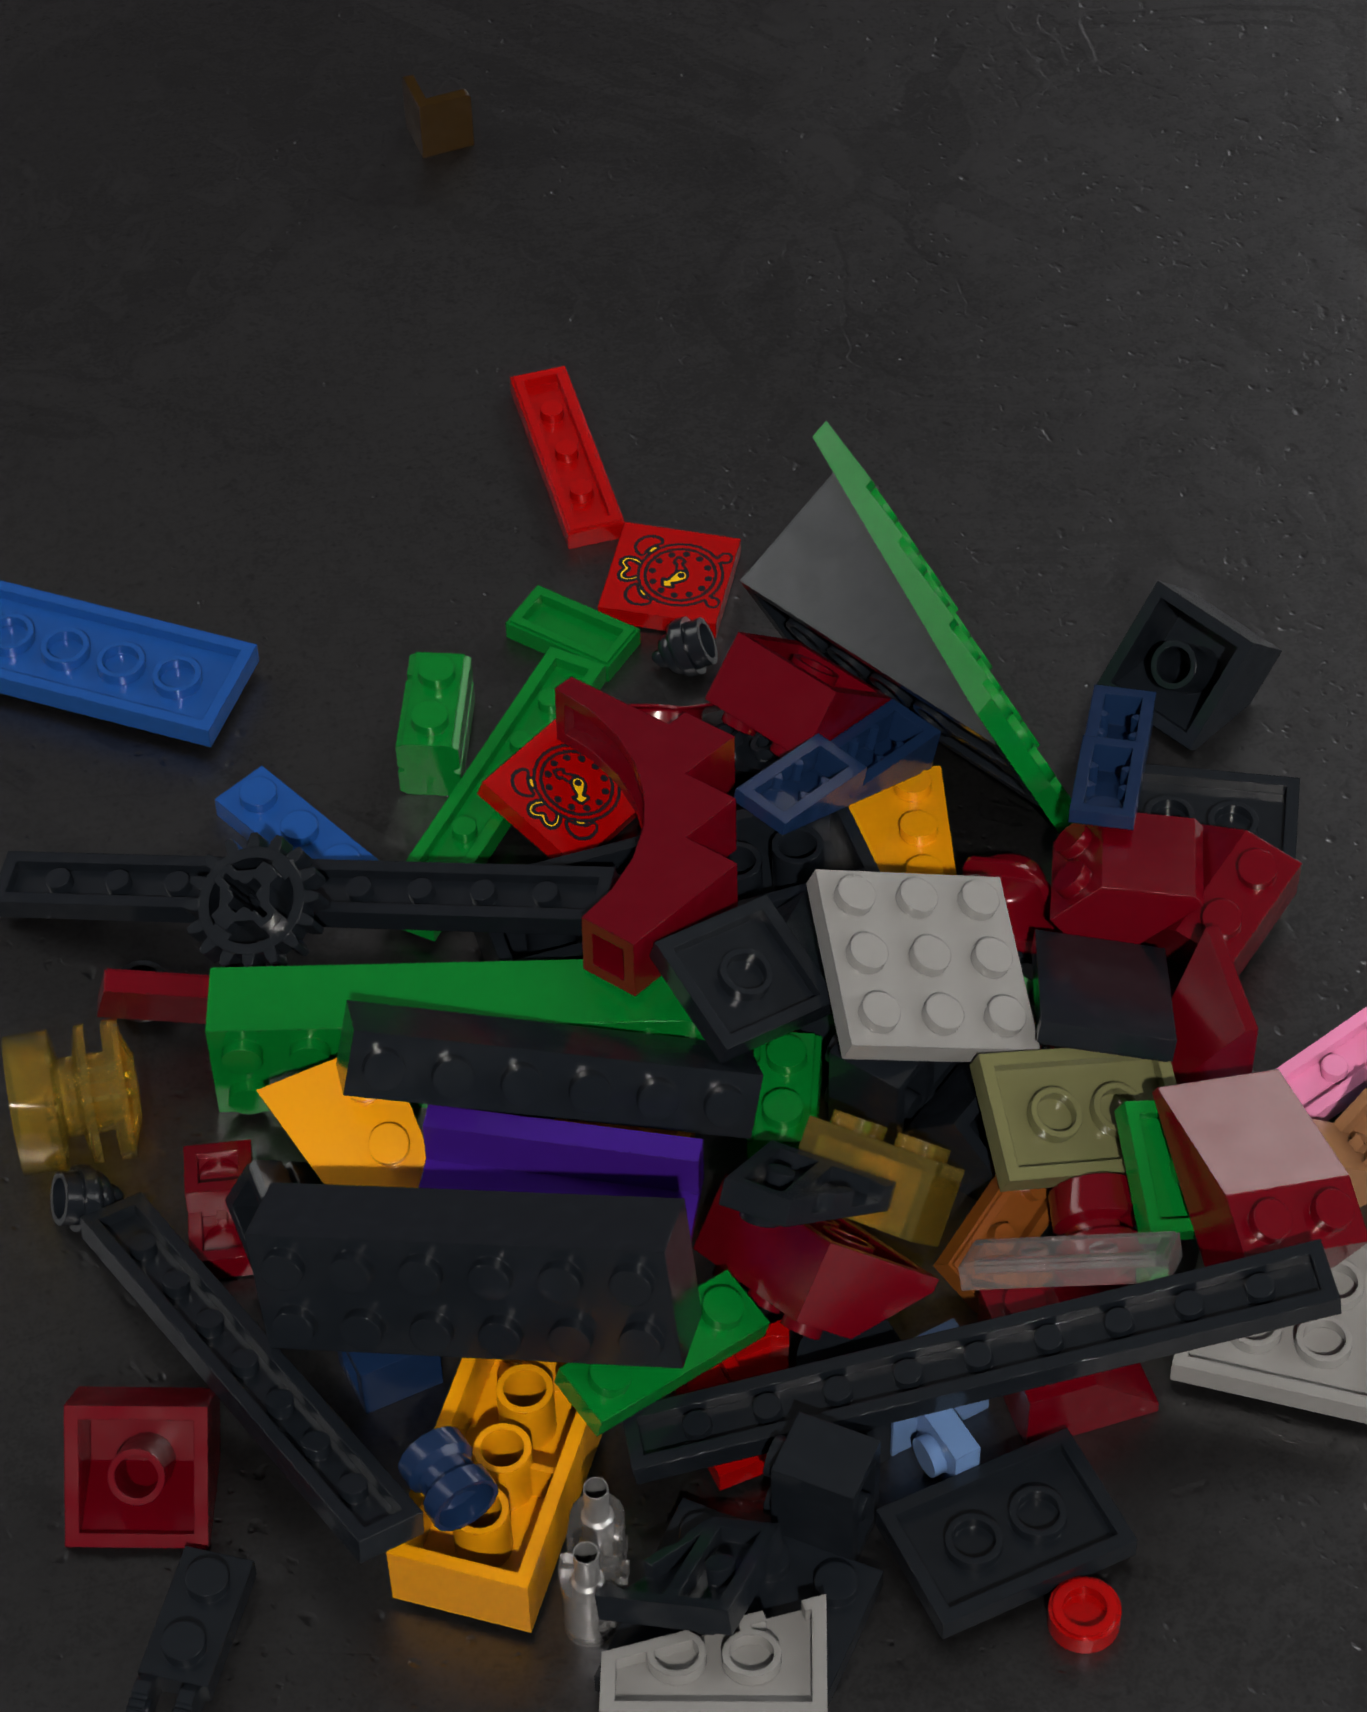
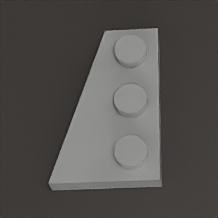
M826 1594L801 1600V1610L768 1619H766L763 1610L746 1614L732 1636L723 1634L698 1636L689 1630H684L601 1652L599 1712H828Z

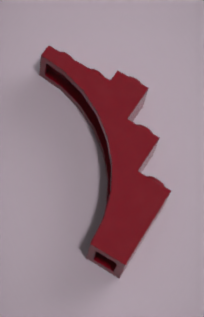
M570 677L555 688L557 739L591 759L620 787L635 810L642 830L634 856L618 881L602 899L582 916L583 967L586 971L636 996L662 976L649 957L656 941L738 907L737 863L726 858L736 850V798L727 794L735 787V736L686 712L667 724L582 681Z

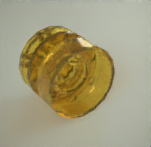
M117 1018L100 1020L103 1050L90 1052L84 1024H74L71 1034V1056L60 1058L57 1057L52 1039L46 1029L2 1036V1056L8 1102L18 1156L24 1176L69 1169L71 1138L78 1136L85 1137L90 1155L95 1164L106 1163L103 1132L116 1130L122 1160L139 1157L138 1140L143 1119L140 1089L133 1052L130 1051L120 1034Z

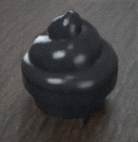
M683 616L672 620L666 628V634L659 639L658 649L653 652L652 660L658 666L669 668L679 675L689 677L703 675L706 672L707 666L716 664L718 660L716 642L709 625L701 617L690 620L688 617Z
M74 1164L69 1171H58L53 1177L50 1204L54 1222L58 1226H70L73 1232H81V1216L124 1199V1194L120 1188L110 1183L106 1175L95 1170L89 1164Z

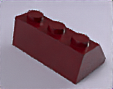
M725 1173L693 1247L694 1250L715 1264L712 1275L717 1276L728 1270L744 1290H748V1296L757 1306L783 1315L780 1322L783 1326L814 1340H820L823 1331L853 1339L933 1293L939 1281L937 1277L846 1218L775 1228L759 1227L744 1221L740 1217L739 1211L719 1205L724 1179L729 1175L728 1173Z

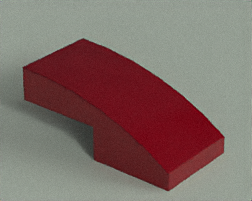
M251 1139L183 1146L184 1187L188 1211L190 1249L217 1279L253 1275L251 1265L225 1201L246 1165L253 1161Z

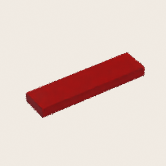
M561 366L510 377V391L568 549L619 539L625 521L566 367Z

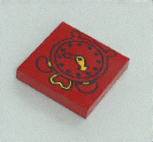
M624 522L598 604V611L635 627L666 631L669 623L677 618L686 616L693 620L701 617L707 622L716 639L740 559L741 539Z
M556 719L486 778L477 792L485 802L550 859L606 845L637 817L635 810L620 787L591 759L557 739Z

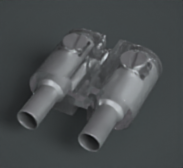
M592 1477L584 1483L583 1495L574 1502L570 1511L566 1535L568 1553H560L558 1566L564 1631L575 1644L587 1648L598 1647L607 1643L615 1635L618 1627V1622L599 1620L595 1601L596 1592L609 1582L621 1588L620 1586L628 1585L630 1561L627 1560L626 1552L628 1551V1535L625 1532L624 1507L619 1499L609 1493L608 1484L603 1478Z

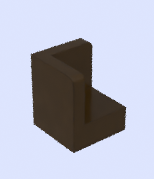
M413 74L402 77L406 126L423 158L474 145L471 97L466 89L425 98Z

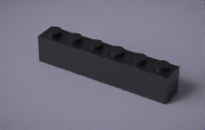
M351 1000L346 1001L336 1061L344 1096L751 1139L764 1076L751 1050L720 1063L707 1042L700 1039Z

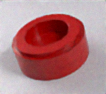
M1078 1576L1065 1580L1053 1590L1049 1598L1047 1612L1049 1632L1060 1646L1069 1651L1080 1654L1102 1651L1113 1643L1119 1633L1122 1615L1120 1599L1111 1586L1097 1578Z

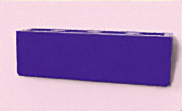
M428 1104L422 1126L426 1160L419 1188L685 1198L692 1242L704 1181L703 1139Z

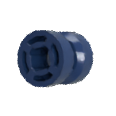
M451 1426L433 1429L419 1437L406 1449L398 1463L399 1473L409 1488L415 1493H422L425 1496L423 1502L424 1510L434 1526L440 1531H453L473 1523L488 1511L498 1495V1485L488 1470L481 1464H473L471 1460L473 1456L472 1447L459 1429Z

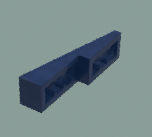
M1094 684L1086 732L1083 735L1068 822L1134 830L1152 734L1156 692Z
M891 699L831 741L819 733L737 787L734 798H736L737 804L783 836L914 777L924 770L931 769L941 731L895 699Z

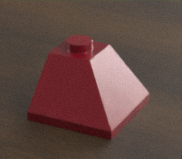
M1219 925L1206 927L1172 997L1177 1044L1171 1064L1177 1084L1249 1074L1253 1070L1259 1029Z

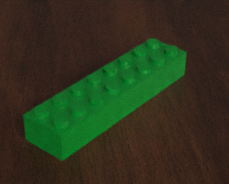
M583 959L210 968L205 1034L219 1112L257 1114L263 1111H270L257 1093V1089L337 1058L347 1000L705 1040L662 976L638 995L633 996L586 971L583 967ZM410 1103L411 1108H427L428 1104Z

